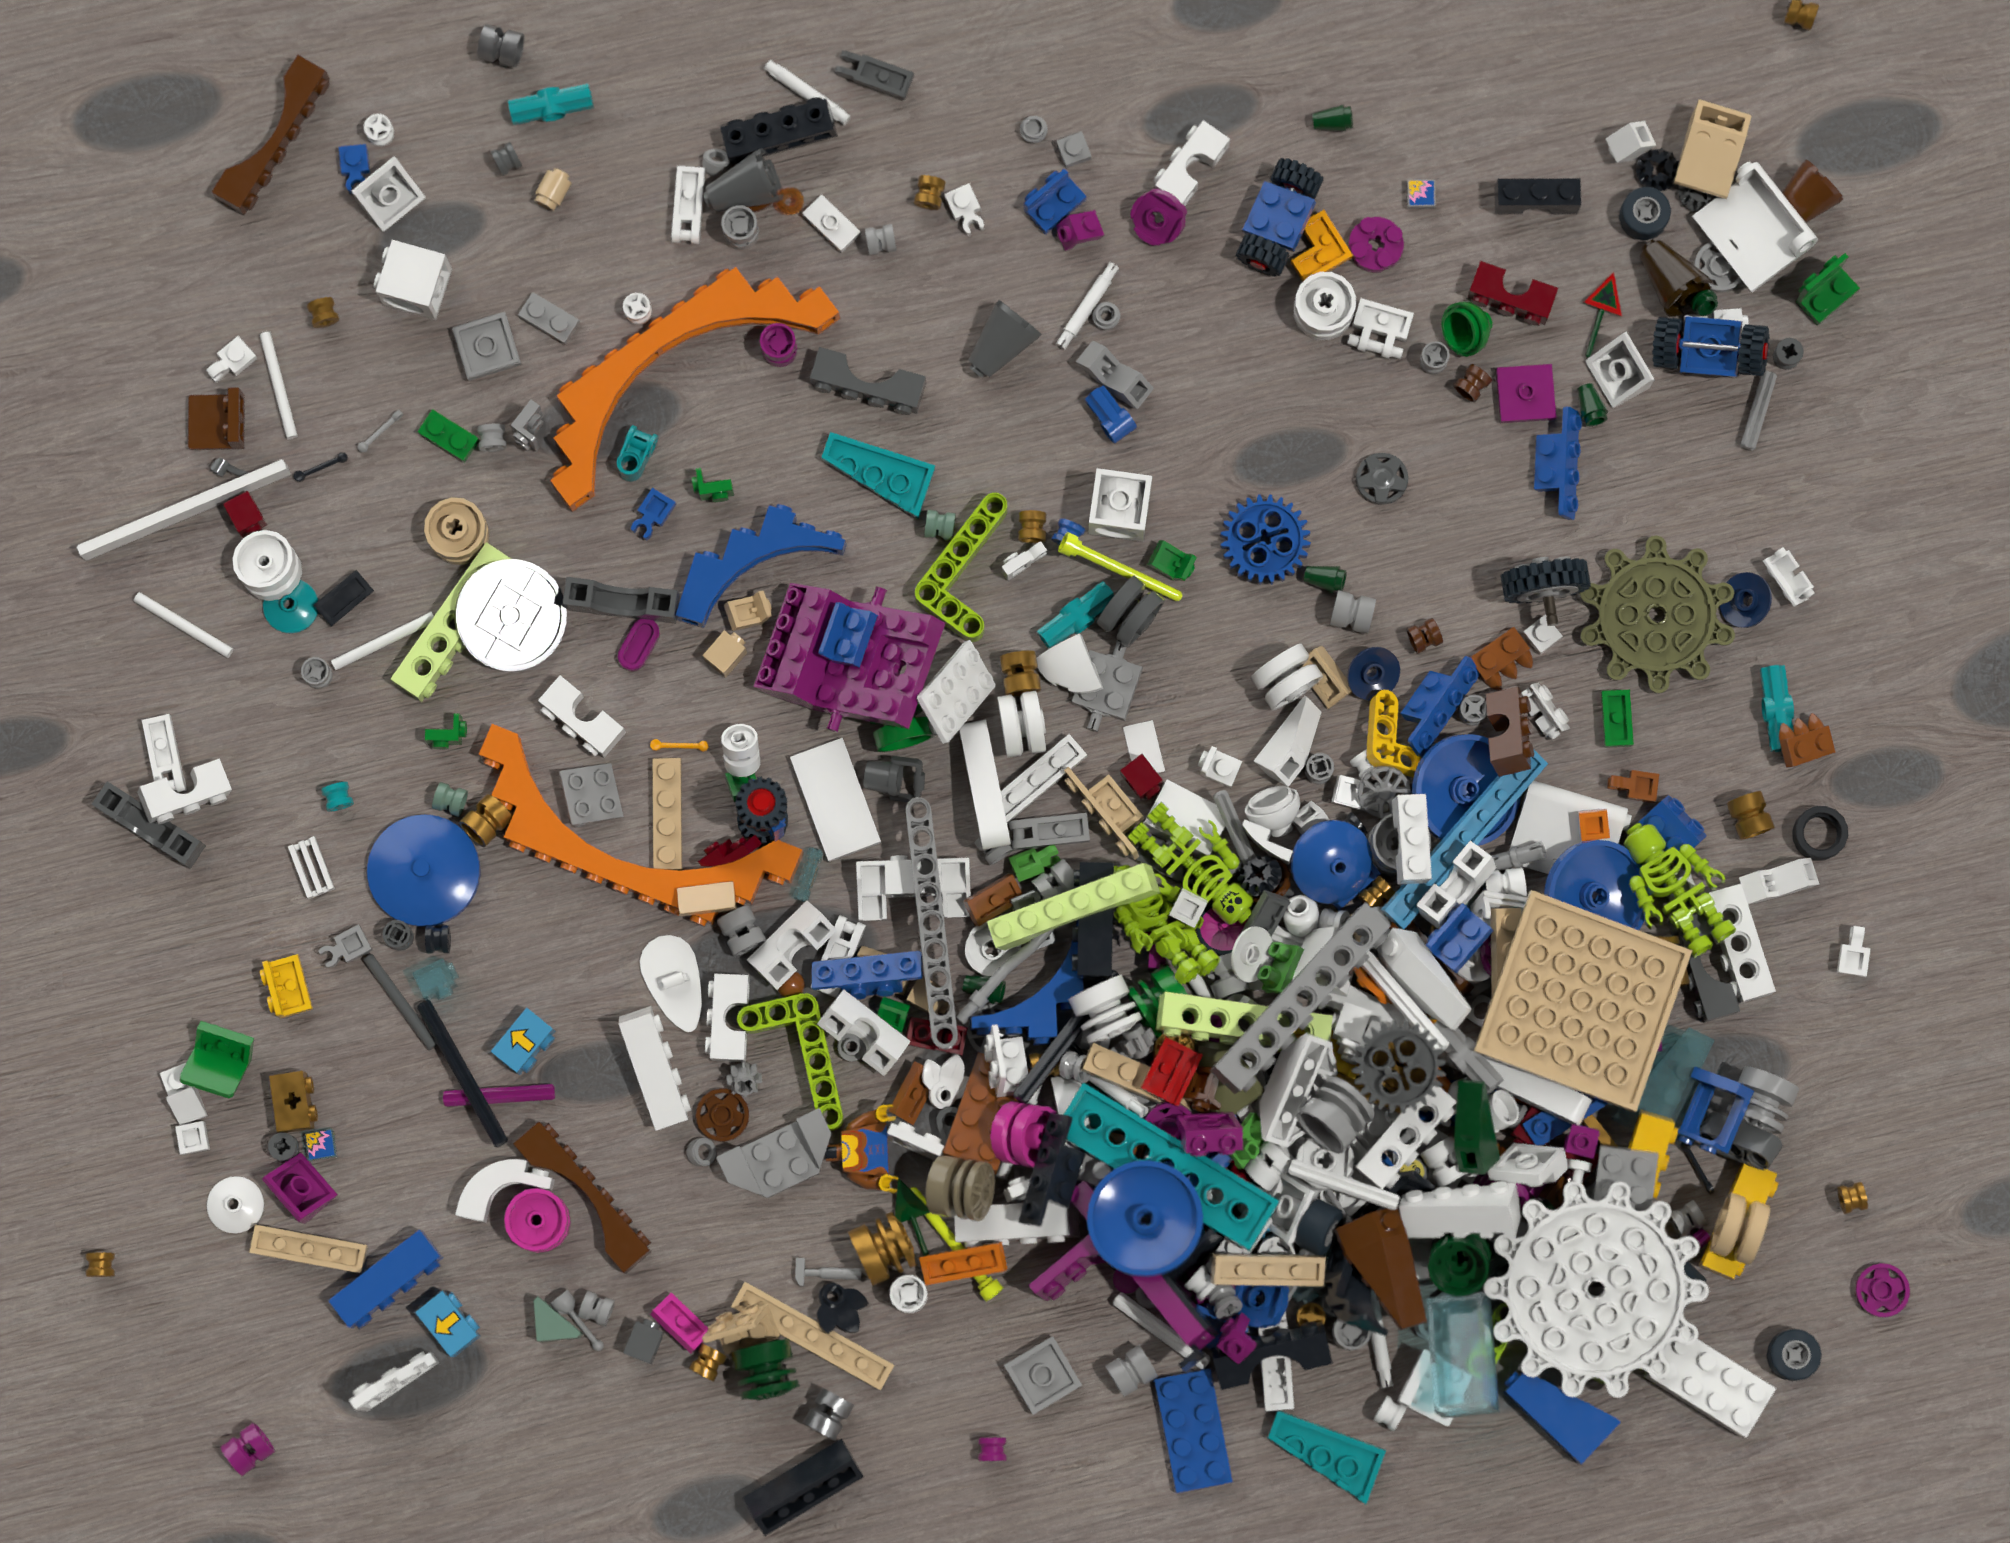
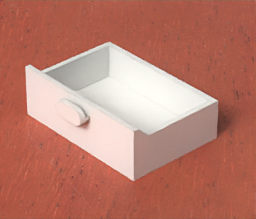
M1166 780L1150 812L1162 801L1169 808L1166 814L1168 816L1173 815L1176 818L1174 821L1180 827L1184 826L1194 835L1185 847L1188 849L1197 838L1201 841L1191 854L1198 858L1211 855L1213 845L1200 834L1199 827H1202V831L1205 834L1213 836V827L1208 823V820H1211L1216 825L1217 832L1221 836L1225 824L1217 805ZM1146 818L1144 824L1150 829L1148 832L1167 841L1166 843L1171 845L1173 843L1170 839L1172 834L1167 829L1164 831L1161 828V823L1157 822L1153 825Z

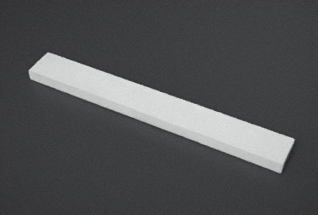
M281 459L81 543L77 546L80 556L87 561L225 503L246 491L251 492L291 475L290 470L284 460Z

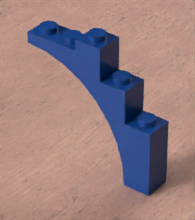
M777 504L776 507L769 506L759 537L755 536V531L741 527L739 531L732 529L722 560L719 559V555L709 551H704L703 554L695 553L676 612V618L678 621L704 628L713 607L724 591L742 574L756 565L774 557L795 552H827L843 556L846 549V540L842 539L841 534L827 530L826 534L815 531L816 527L807 523L800 522L799 526L795 525L797 521L796 513H793V509L781 504Z
M1072 939L1071 947L1062 966L1051 981L1034 996L1013 1008L995 1014L971 1017L970 1031H977V1036L990 1035L992 1025H998L999 1030H1005V1035L1022 1034V1029H1026L1027 1040H1034V1045L1051 1044V1040H1055L1057 1037L1056 1006H1060V1010H1073L1068 999L1084 991L1083 979L1077 977V971H1072V954H1078V943H1073Z

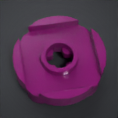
M1154 188L1140 196L1132 206L1130 215L1135 225L1134 231L1140 239L1151 245L1173 242L1184 230L1187 209L1170 192ZM1153 212H1160L1163 215L1164 221L1156 223Z
M1365 217L1353 228L1348 248L1359 268L1372 273L1383 272L1396 265L1400 260L1404 249L1403 233L1389 219ZM1375 238L1380 239L1381 243L1384 244V247L1378 248L1377 251H1373L1372 245L1368 243L1370 240H1375Z

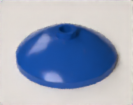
M1327 820L1315 824L1302 834L1293 849L1291 872L1295 884L1303 894L1320 903L1333 904L1349 899L1364 886L1370 875L1373 860L1370 843L1361 830L1348 822ZM1342 862L1341 869L1336 871L1335 866L1337 863Z

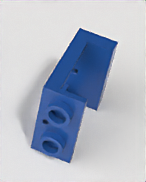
M1694 1067L1690 1077L1699 1081V1084L1682 1125L1678 1129L1677 1140L1693 1146L1694 1141L1700 1143V1149L1714 1155L1717 1150L1728 1154L1754 1090L1739 1082ZM1718 1089L1734 1095L1736 1098L1720 1135L1710 1141L1701 1137L1700 1125L1714 1091Z

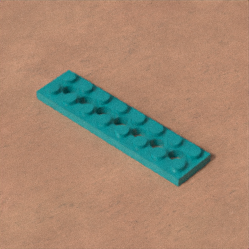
M1085 1083L1081 1085L1063 1114L1073 1118L1067 1141L1113 1169L1135 1161L1160 1162L1164 1159H1169L1174 1163V1168L1184 1176L1188 1174L1196 1175L1199 1178V1184L1195 1190L1203 1209V1224L1249 1252L1280 1203L1279 1200L1206 1156H1191L1189 1153H1186L1181 1145V1141ZM1090 1115H1097L1101 1119V1125L1095 1130H1090L1085 1126V1119ZM1118 1129L1125 1133L1126 1137L1123 1143L1115 1145L1109 1141V1135L1113 1130ZM1140 1144H1144L1150 1149L1149 1156L1143 1160L1137 1159L1133 1155L1134 1148ZM1219 1189L1223 1192L1224 1198L1219 1204H1211L1207 1200V1194L1210 1190ZM1236 1204H1244L1248 1208V1215L1245 1218L1236 1219L1233 1217L1231 1211Z

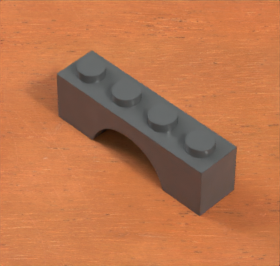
M822 347L818 349L810 376L811 385H814V388L818 391L830 393L833 390L840 392L841 396L846 399L868 400V404L879 408L887 405L894 407V411L904 415H910L911 412L918 413L926 386V376L901 369L884 382H864L850 371L846 354Z
M566 577L563 606L567 611L648 619L676 624V612L680 596L677 590L655 587L644 589L622 588L606 585L595 580Z
M108 781L91 804L189 869L192 868L206 847L201 841L171 822L158 824L155 821L149 823L142 804Z
M1697 912L1693 913L1694 920L1691 922L1694 928L1697 927L1700 930V937L1703 935L1708 936L1714 929V926L1710 927L1707 923L1708 919L1704 914L1698 915ZM1669 920L1668 926L1671 935L1678 936L1679 946L1688 949L1687 947L1691 942H1687L1683 937L1685 934L1679 928H1675ZM1691 955L1686 967L1690 981L1687 987L1689 991H1694L1697 1001H1694L1693 1005L1697 1017H1702L1703 1023L1738 1013L1740 1008L1732 984L1719 982L1712 978L1705 971L1701 957L1697 956L1694 959Z

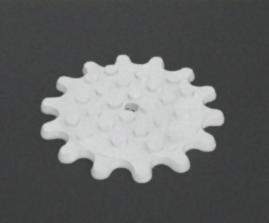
M1622 1181L1613 1183L1609 1188L1607 1196L1600 1201L1591 1200L1580 1182H1568L1564 1187V1204L1558 1210H1549L1541 1202L1529 1200L1523 1206V1214L1529 1223L1527 1234L1519 1238H1505V1235L1501 1234L1494 1242L1496 1252L1504 1256L1509 1262V1270L1504 1276L1489 1278L1484 1284V1292L1488 1297L1503 1300L1509 1307L1507 1317L1495 1325L1494 1336L1500 1342L1520 1339L1526 1343L1528 1353L1522 1361L1521 1368L1528 1377H1536L1548 1367L1559 1369L1563 1375V1392L1570 1397L1580 1395L1586 1381L1594 1377L1600 1378L1605 1382L1611 1396L1616 1398L1623 1397L1629 1389L1628 1375L1637 1368L1646 1370L1656 1379L1666 1377L1670 1368L1663 1355L1664 1347L1672 1341L1689 1345L1697 1340L1698 1330L1693 1324L1687 1322L1683 1316V1310L1688 1303L1703 1301L1709 1293L1708 1286L1704 1281L1690 1279L1684 1273L1685 1262L1697 1255L1699 1251L1697 1240L1690 1236L1680 1239L1669 1238L1665 1233L1664 1227L1671 1216L1670 1206L1664 1201H1658L1645 1211H1636L1630 1205V1188ZM1592 1281L1601 1282L1604 1285L1603 1293L1598 1296L1589 1294V1284Z

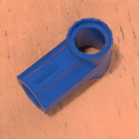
M1104 385L1092 391L1085 398V402L1101 422V428L1112 443L1115 444L1137 428L1130 414L1124 408H1120Z

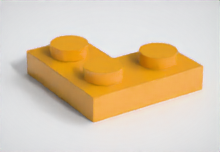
M1325 210L1310 217L1303 231L1313 248L1292 259L1291 264L1301 280L1304 281L1313 274L1329 272L1353 257V254Z

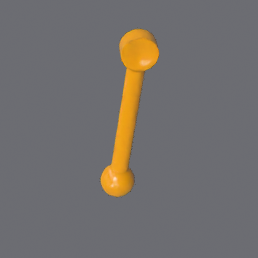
M654 739L651 741L650 747L654 751H659L661 748L699 749L704 752L708 750L709 744L706 741L699 743H663L658 739Z

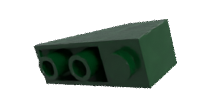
M1458 1081L1454 1149L1459 1172L1485 1174L1500 1160L1486 1084L1483 1081Z

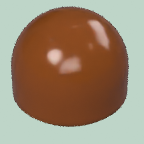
M795 972L778 989L780 995L785 998L802 994L805 989V981L802 975Z

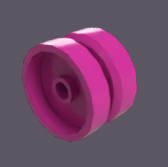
M1010 1101L1003 1105L997 1112L991 1129V1145L996 1158L1003 1163L1034 1168L1049 1115L1051 1113L1056 1114V1112L1047 1106L1031 1105L1028 1103Z
M539 1188L524 1190L516 1195L507 1206L504 1218L506 1232L511 1240L522 1249L535 1253L549 1252L560 1246L568 1236L571 1225L570 1212L564 1201L552 1192ZM535 1215L542 1218V1222L538 1226L533 1225L535 1221L532 1219Z

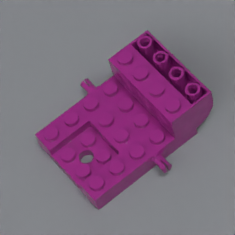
M790 583L754 687L773 697L802 705L807 709L831 713L832 715L826 729L838 733L842 717H851L909 729L918 704L917 696L925 684L945 623L932 615L883 607L882 603L887 590L876 586L871 602L859 603L850 601L830 589ZM836 602L843 603L850 608L871 611L878 615L860 668L836 664L819 655V649ZM906 665L905 672L900 674L901 669Z

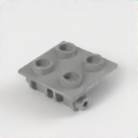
M611 763L559 771L571 826L574 825L575 828L585 826V823L624 817Z

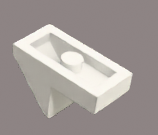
M186 1063L160 1073L168 1094L166 1100L180 1126L208 1116L198 1089L182 1084L179 1080Z

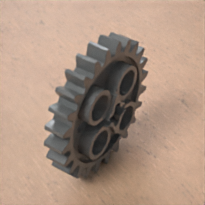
M1395 1019L1392 1020L1391 1028H1388L1384 1022H1381L1382 1031L1380 1032L1371 1027L1373 1037L1369 1038L1363 1035L1362 1039L1366 1043L1365 1047L1360 1045L1355 1047L1361 1052V1056L1352 1057L1353 1061L1360 1063V1066L1353 1068L1352 1072L1361 1074L1355 1080V1084L1364 1083L1365 1085L1360 1091L1361 1095L1370 1092L1371 1095L1368 1102L1372 1103L1378 1099V1108L1380 1110L1385 1104H1389L1390 1113L1394 1112L1396 1106H1400L1402 1113H1405L1406 1105L1409 1104L1416 1111L1417 1101L1427 1105L1425 1096L1427 1094L1432 1097L1436 1096L1432 1087H1442V1084L1437 1080V1076H1445L1446 1074L1438 1069V1066L1446 1064V1061L1437 1059V1056L1443 1052L1442 1048H1433L1438 1041L1437 1038L1428 1040L1427 1037L1430 1032L1428 1029L1419 1033V1023H1416L1410 1029L1406 1019L1402 1027H1398ZM1404 1040H1411L1415 1043V1051L1410 1055H1403L1399 1051V1046ZM1389 1042L1394 1044L1400 1062L1407 1063L1403 1067V1071L1410 1086L1409 1090L1404 1089L1398 1071L1391 1070L1395 1063L1388 1047ZM1378 1050L1387 1052L1388 1061L1384 1065H1376L1372 1061L1374 1052ZM1415 1067H1421L1425 1070L1426 1075L1421 1082H1413L1409 1077L1410 1071ZM1388 1077L1398 1080L1399 1085L1394 1092H1386L1382 1088L1383 1081Z

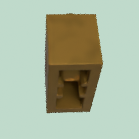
M304 1071L269 1076L276 1131L278 1133H292L315 1129L314 1122L318 1121L316 1105H311L310 1094L314 1093L312 1077H308ZM293 1095L301 1099V1102L296 1104V1109L289 1105V1101L293 1100Z

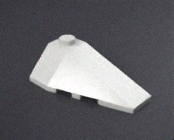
M1392 928L1386 940L1377 948L1379 962L1421 1010L1450 1029L1456 1030L1471 1011L1470 1006L1416 932Z

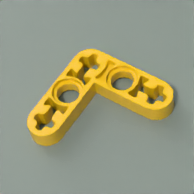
M1381 690L1370 701L1367 759L1374 767L1391 766L1400 770L1405 776L1414 778L1416 768L1422 758L1418 757L1411 747L1396 743L1398 699L1393 692ZM1377 723H1382L1387 727L1388 735H1383L1378 731ZM1401 755H1406L1410 758L1411 767H1407L1401 762Z

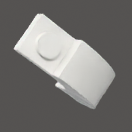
M510 1159L490 1164L480 1170L467 1183L460 1196L455 1215L487 1223L491 1203L496 1194L503 1188L514 1184H523L552 1191L555 1180L548 1177L549 1172L532 1168V1172L528 1173L530 1163L526 1160Z

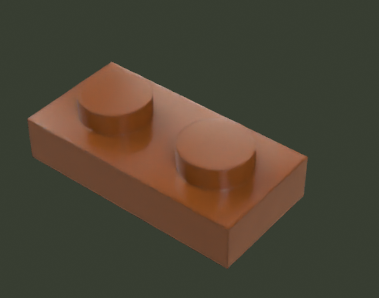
M1007 874L967 898L963 903L974 925L981 926L1011 908L1012 905L1009 899L1021 895L1022 892L1013 874Z
M915 1061L892 1103L893 1107H890L888 1110L891 1114L911 1125H914L929 1097V1089L922 1082L924 1065Z

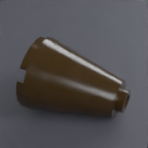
M1651 240L1642 247L1640 259L1663 310L1668 316L1675 317L1683 314L1681 309L1691 305V301L1696 293L1703 290H1711L1709 283H1712V280L1662 240Z

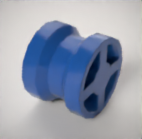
M1061 518L1058 522V532L1053 534L1051 540L1060 545L1067 532L1078 536L1079 539L1084 534L1085 528L1073 521Z

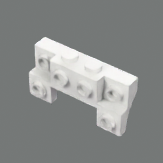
M891 856L890 861L856 862L859 921L887 920L886 898L916 897L912 862L907 860V856ZM969 858L937 859L944 918L970 917L963 903L964 900L971 897ZM928 860L919 862L917 866V871L923 875H927L933 870V864ZM926 888L921 892L920 897L937 896V893L932 888Z

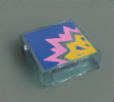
M334 1129L304 1133L309 1162L338 1157Z

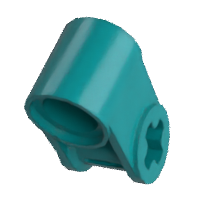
M634 425L630 427L622 450L617 458V467L622 479L633 482L642 476L648 460L656 448L659 435H649L637 430V426ZM633 461L637 463V467L633 471H626L623 469L624 464Z

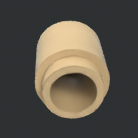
M554 168L553 171L547 170L535 192L537 196L534 201L543 208L554 211L556 206H560L572 184L568 180L569 175L557 168Z

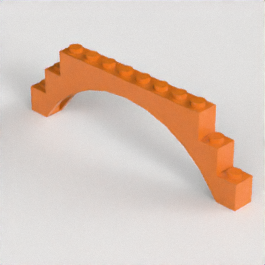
M736 267L732 270L725 269L716 276V281L711 285H703L698 288L693 294L694 297L686 303L685 301L677 303L671 309L672 313L665 318L659 317L651 322L647 331L631 336L626 342L627 345L619 351L614 349L604 357L605 361L597 367L595 365L588 367L581 374L583 377L574 383L570 381L559 389L560 393L556 396L574 423L572 425L567 423L556 431L557 435L553 438L571 465L569 467L566 465L555 471L553 474L554 478L550 481L572 512L595 496L596 461L604 429L619 399L642 371L662 354L684 341L719 328L746 324L770 325L781 323L790 328L819 335L840 320L839 311L819 286L815 290L812 288L806 290L799 297L800 301L797 302L778 276L773 280L769 278L763 281L757 287L758 291L755 292Z
M491 724L479 752L480 757L484 759V765L499 770L500 766L503 767L492 796L499 800L508 811L516 808L504 835L506 841L510 842L508 847L524 853L525 849L535 852V858L546 863H550L551 859L561 863V869L573 874L577 870L587 874L586 879L595 883L602 884L603 880L613 884L612 889L625 895L628 894V891L639 895L637 899L653 906L654 902L665 905L663 910L679 916L677 888L733 881L736 904L744 906L745 902L752 905L765 874L769 875V881L783 886L784 882L791 884L804 854L802 849L777 840L737 861L711 868L676 871L646 868L622 861L587 844L560 821L544 801L530 774L521 738L517 733ZM718 912L689 915L691 916L689 920L704 927L706 923L713 925Z

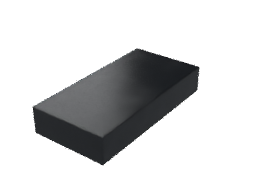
M355 570L313 606L332 627L372 594L374 590L361 574Z

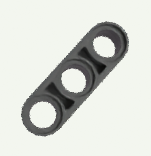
M1717 1112L1710 1113L1700 1127L1701 1137L1710 1141L1716 1139L1720 1135L1728 1116ZM1741 1122L1728 1154L1718 1150L1716 1153L1754 1168L1767 1170L1781 1151L1783 1145L1776 1135Z

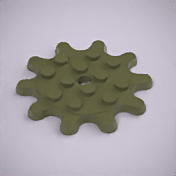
M1655 535L1646 541L1645 555L1639 560L1629 559L1619 549H1611L1606 553L1605 563L1611 571L1610 581L1604 585L1591 583V587L1588 590L1580 593L1581 599L1585 603L1595 606L1599 613L1598 620L1582 630L1581 640L1587 646L1605 644L1611 648L1613 658L1607 666V674L1611 679L1619 681L1625 678L1629 671L1641 669L1648 676L1650 690L1660 694L1668 689L1670 674L1675 669H1685L1696 680L1706 679L1710 674V666L1704 658L1705 648L1710 644L1727 646L1734 641L1735 632L1732 627L1722 624L1716 617L1717 608L1732 600L1734 589L1725 582L1711 585L1704 581L1702 570L1708 561L1707 553L1704 550L1695 548L1684 559L1674 560L1667 554V545L1664 538ZM1660 608L1664 612V620L1659 623L1654 622L1649 616L1650 610Z

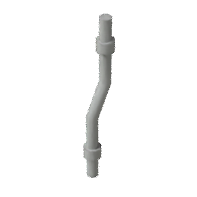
M1054 929L1031 939L1030 942L1004 962L979 991L975 990L969 997L970 1001L956 1018L965 1024L978 1008L982 1009L989 1001L987 998L1005 977L1032 955Z

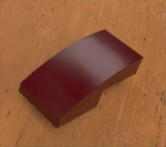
M756 835L748 840L741 837L734 843L730 839L722 844L715 841L703 850L706 855L698 863L700 866L728 864L747 856L762 843Z
M909 1017L906 1038L911 1041L908 1046L963 1055L968 1027L957 1025L958 1040L955 1046L944 1050L938 1048L933 1042L930 1020ZM944 1028L937 1033V1040L941 1044H948L953 1039V1033L949 1029Z

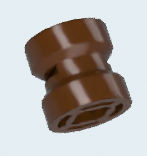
M1470 364L1465 371L1466 375L1464 378L1458 379L1453 387L1462 397L1475 403L1480 397L1479 390L1487 388L1492 379L1483 369L1477 365Z
M1433 618L1424 621V624L1419 627L1414 625L1406 629L1416 654L1424 652L1431 645L1436 647L1443 644L1442 634Z

